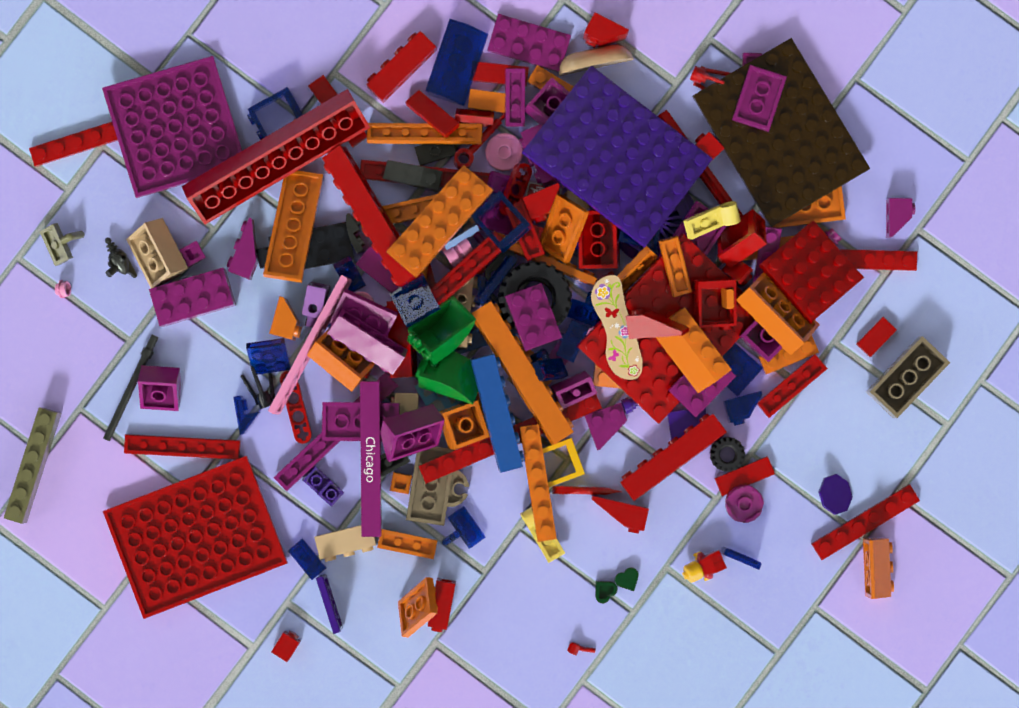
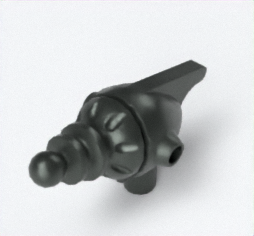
M107 237L105 243L108 244L106 248H109L107 252H110L108 256V266L110 268L105 272L106 275L112 277L116 272L124 275L130 274L133 278H136L137 274L126 253L121 249H117L118 246L114 245L115 242L111 243V238Z

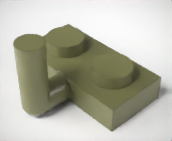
M54 223L40 231L55 266H59L73 258L67 243L71 240L84 238L85 236L83 231L72 232L63 236L58 223Z

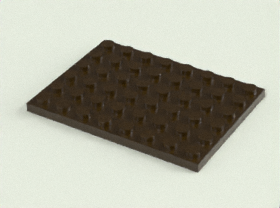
M792 38L720 79L725 82L724 84L715 82L692 96L718 141L725 148L724 151L770 227L870 170L869 165ZM750 65L787 76L769 132L732 120Z

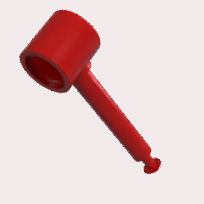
M502 113L499 119L496 118L493 121V125H490L482 133V144L502 124L501 121L505 118V113ZM472 144L468 149H459L455 153L453 160L455 167L460 169L465 165L469 169L474 160L473 154L482 144ZM465 155L468 157L469 162L463 164L459 161L458 157Z

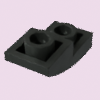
M348 213L346 214L348 235L355 251L359 255L365 251L362 247L365 243L359 235L355 236L356 233L361 231L358 227L361 223Z

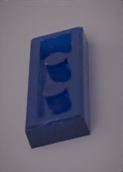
M513 255L506 257L474 298L473 302L478 306L483 305L518 259Z

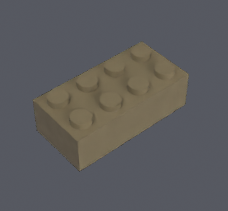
M920 336L876 380L866 393L892 418H898L950 362L923 336Z

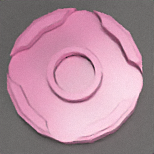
M499 133L492 137L485 149L489 165L499 171L512 170L516 164L521 162L523 157V149L519 140L514 135L508 133Z

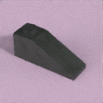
M387 160L383 179L439 193L443 171Z

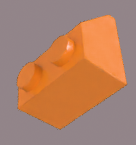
M279 296L269 334L296 341V337L300 338L302 332L300 321L288 300Z

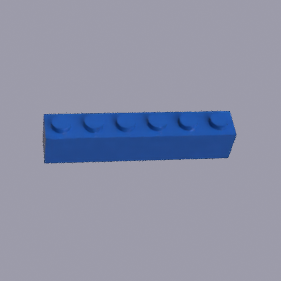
M492 353L470 359L498 471L502 473L521 468L525 458L523 451L518 449L517 443H520L518 432H514L513 429L515 419L513 413H509L508 406L511 405L509 396L504 394L503 387H506L504 376L499 374L498 368H501L499 357H495V354Z

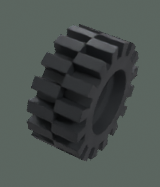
M723 437L711 446L710 460L717 469L730 472L742 466L741 464L745 460L744 446L741 445L740 441L731 437ZM724 447H731L735 452V457L730 462H725L720 457V452Z

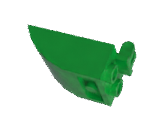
M451 296L408 328L409 335L407 341L418 353H421L426 361L430 360L435 365L452 353L464 341L473 328L476 318L454 296Z
M453 351L435 365L430 360L426 361L423 358L415 373L419 388L469 404L474 403L478 394L471 361L457 352Z

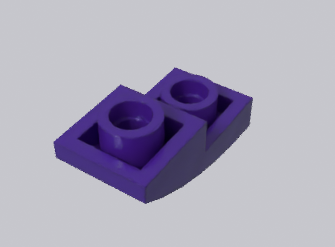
M316 466L302 479L331 507L344 494Z

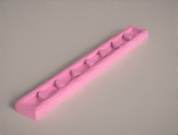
M343 275L340 276L268 409L272 414L279 415L282 412L310 360V357L307 356L308 352L324 334L344 290H348L352 279Z

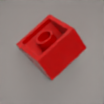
M594 12L584 32L583 40H585V44L592 48L596 46L603 47L625 40L629 29Z
M559 183L522 198L532 222L535 221L538 224L547 220L546 218L551 211L560 188Z

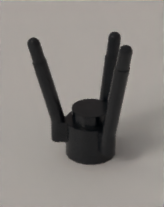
M251 366L252 375L259 394L256 395L244 375H241V378L254 398L256 405H259L260 409L269 407L276 397L272 371H268L269 394L268 390L263 391L255 368Z

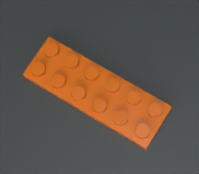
M463 165L387 250V253L417 278L489 197L493 189Z
M296 171L283 179L263 272L264 277L302 283L324 178L323 174Z

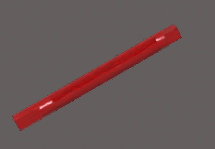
M668 110L658 115L659 118L688 139ZM707 166L699 177L717 202L721 205L733 201ZM738 208L739 215H740V217H741V216H743V214H742V212H741V211L739 210V208Z

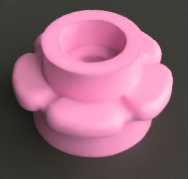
M59 280V283L55 285L56 295H59L60 298L70 296V283Z

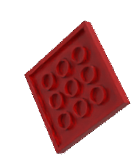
M814 220L759 265L809 324L864 278Z

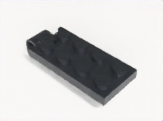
M346 222L313 228L305 269L354 260ZM269 247L256 250L260 269L265 267Z

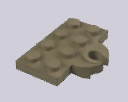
M433 447L416 453L406 520L444 526L447 507H455L462 504L467 498L468 494L466 493L458 495L454 492L456 484L460 483L465 487H469L466 476L457 470L425 484L418 467L455 450Z

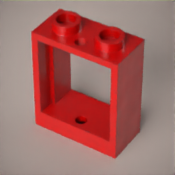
M753 209L741 216L739 223L725 227L717 239L718 259L730 268L767 244L765 220Z
M714 278L693 280L694 320L701 330L711 331L712 327H719L720 330H730L731 326H737L736 279ZM731 288L734 290V309H727V319L702 320L701 289Z
M437 578L435 599L438 610L437 614L428 621V627H431L432 631L443 632V629L447 630L456 581Z

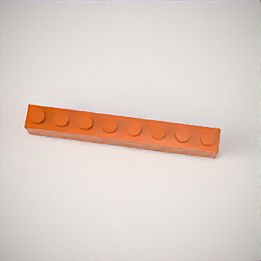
M490 301L471 313L476 318L475 325L496 357H499L502 368L550 444L555 445L572 434L574 426L568 417L565 419L563 416V408L558 401L555 402L551 397L553 393L549 386H545L541 381L543 377L537 368L534 370L529 354L522 351L520 347L522 344L517 336L514 337L510 332L512 328L506 319L503 321L498 305Z

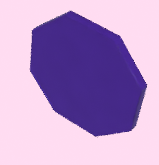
M838 474L823 478L818 491L822 506L834 515L848 511L853 498L849 482Z

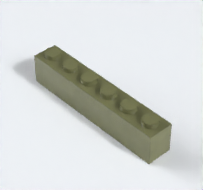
M38 408L4 519L20 524L27 523L62 413L46 408Z

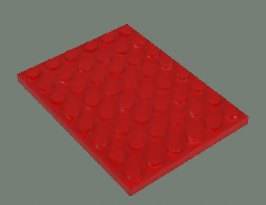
M682 233L679 236V241L692 292L677 297L672 296L661 255L624 295L625 305L628 314H631L632 310L644 309V311H652L666 318L671 317L681 308H686L694 319L693 280L728 277ZM736 285L737 299L743 291ZM721 288L701 289L702 320L727 319V309L722 307ZM737 302V326H731L730 330H720L719 327H712L711 331L703 332L720 355L723 356L755 319ZM600 320L580 341L577 347L651 418L660 424L679 403L668 389L683 373L656 337L637 339L642 356V372L640 376L633 380L617 376L607 362V336Z
M248 456L241 457L103 511L143 619L288 564Z

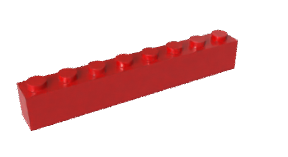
M339 145L322 157L325 163L323 164L325 170L333 176V183L336 188L341 189L344 194L342 196L343 200L353 209L352 215L362 224L363 227L361 229L363 233L371 239V246L377 254H380L382 265L385 269H389L392 274L390 277L396 286L406 287L423 276L421 272L415 278L387 253V250L400 235L347 147Z

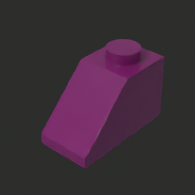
M889 198L886 200V238L893 237L912 218V215H915L916 207L915 203H912V198Z

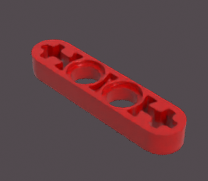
M285 371L281 374V385L283 384L284 379L286 378V375L289 371ZM298 381L296 384L297 390L293 389L292 392L298 394L299 400L295 404L290 403L288 400L286 407L294 438L298 443L304 444L311 440L312 431ZM296 411H301L304 415L301 422H296L293 419V414ZM306 422L307 426L303 427V431L308 432V436L303 441L302 438L298 437V434L301 433L300 428L296 429L295 425H302Z

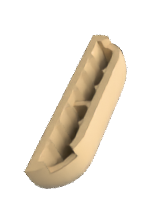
M618 44L569 54L563 59L560 65L559 76L586 71L590 66L600 68L631 61L634 58L626 47Z

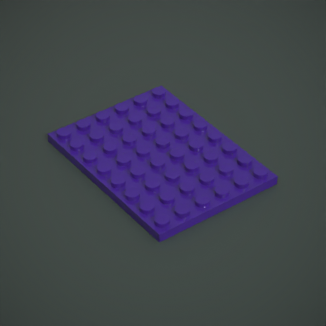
M593 66L589 67L522 152L523 155L644 248L713 160Z

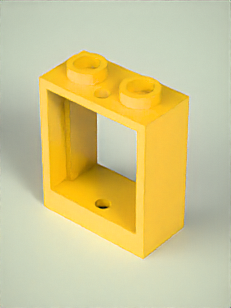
M572 438L542 448L543 453L566 445L575 469L574 473L548 482L549 487L585 474Z

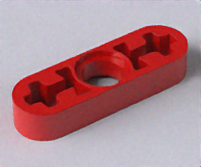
M518 163L513 167L499 204V211L502 215L508 216L505 210L507 204L510 206L522 201L532 175L530 165ZM520 169H523V171L525 172L524 175H521L522 173L519 172ZM514 184L519 186L517 195L512 193V186Z

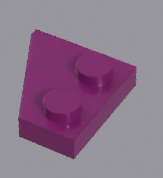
M621 403L585 416L597 451L626 423L627 419Z

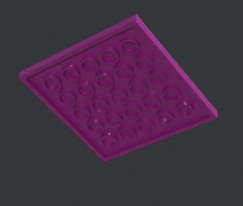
M213 56L102 88L136 198L184 185L242 151Z

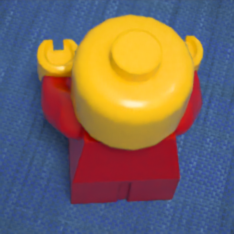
M719 550L712 551L706 555L699 551L693 554L696 557V561L690 562L683 567L684 572L682 575L685 580L687 579L691 583L703 577L704 581H708L713 578L714 573L722 571L727 567Z

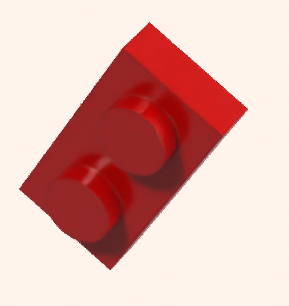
M456 108L455 120L460 124L476 123L487 127L493 125L494 112Z

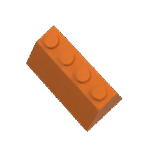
M764 272L736 299L741 307L790 355L800 348L820 326L816 320L809 324Z
M681 308L668 319L689 327L690 332L682 336L656 337L697 393L709 387L732 370L686 308Z

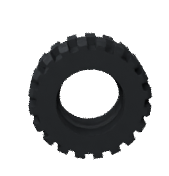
M529 261L525 264L523 262L511 269L500 284L497 295L502 319L508 321L512 330L513 328L516 329L505 296L518 292L519 288L526 282L538 281L547 286L552 294L551 309L559 326L569 314L568 312L572 304V291L569 289L570 284L568 280L566 281L564 278L565 275L561 271L558 272L552 264L548 266L543 261H540V263Z

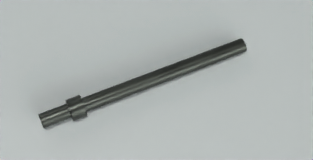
M152 334L146 347H143L141 351L142 356L103 439L111 440L138 383L141 365L146 366L148 359H151L154 353L153 349L159 337Z

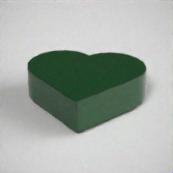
M630 567L624 572L616 574L614 580L617 586L634 591L639 574L635 568Z
M596 581L595 598L599 603L604 604L609 601L610 596H614L617 593V585L611 581Z

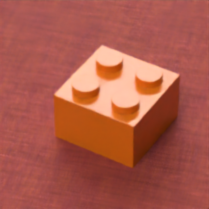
M475 400L473 404L463 402L439 411L445 419L442 430L449 449L456 450L490 437L478 400Z

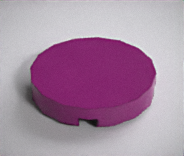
M750 485L734 487L728 492L725 499V508L728 515L733 520L743 523H749L758 518L764 505L761 493Z

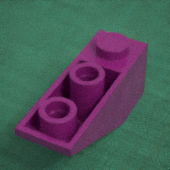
M248 218V221L243 222L241 227L242 236L240 239L237 238L234 249L236 251L233 257L230 256L227 267H229L228 271L230 273L252 280L258 265L254 220Z

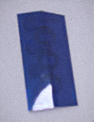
M449 19L425 90L429 96L465 106L489 34L469 24Z

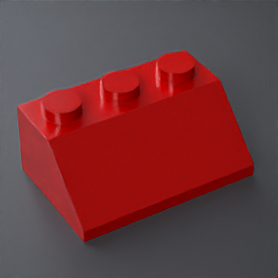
M588 210L589 214L578 240L579 269L619 268V228L596 210Z

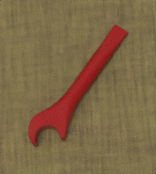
M552 486V494L607 495L622 492L606 487Z

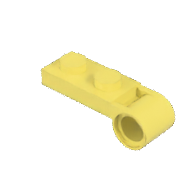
M735 201L723 203L683 220L688 239L697 238L724 225H735L741 221Z
M532 507L520 513L548 563L565 554L557 539L537 542Z

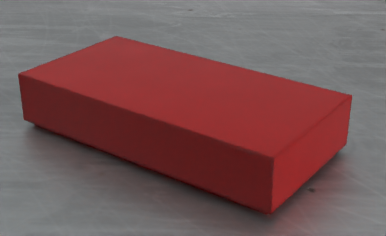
M882 317L856 345L870 358L897 329Z

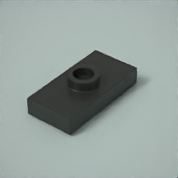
M423 144L414 147L420 166L455 156L456 153L453 144Z

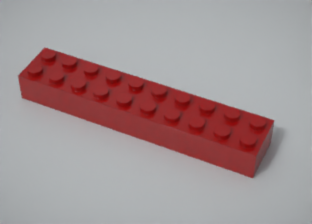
M346 89L181 187L187 200L206 225L332 151L339 145L366 131L370 126L349 90Z

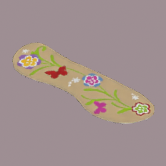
M608 275L601 278L594 285L591 301L606 331V358L611 370L623 379L633 380L638 378L642 372V356L637 339H629L625 316L629 314L625 305L621 280L616 275Z

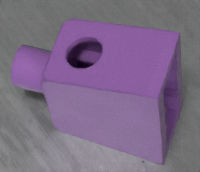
M311 282L307 285L302 315L307 316L305 326L313 328L327 302L330 285ZM312 304L317 306V310L312 308Z

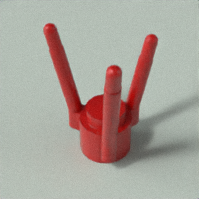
M695 66L690 80L694 81V86L703 90L706 87L701 83L705 84L707 79L720 84L725 83L723 80L710 76L709 73L727 76L730 72Z

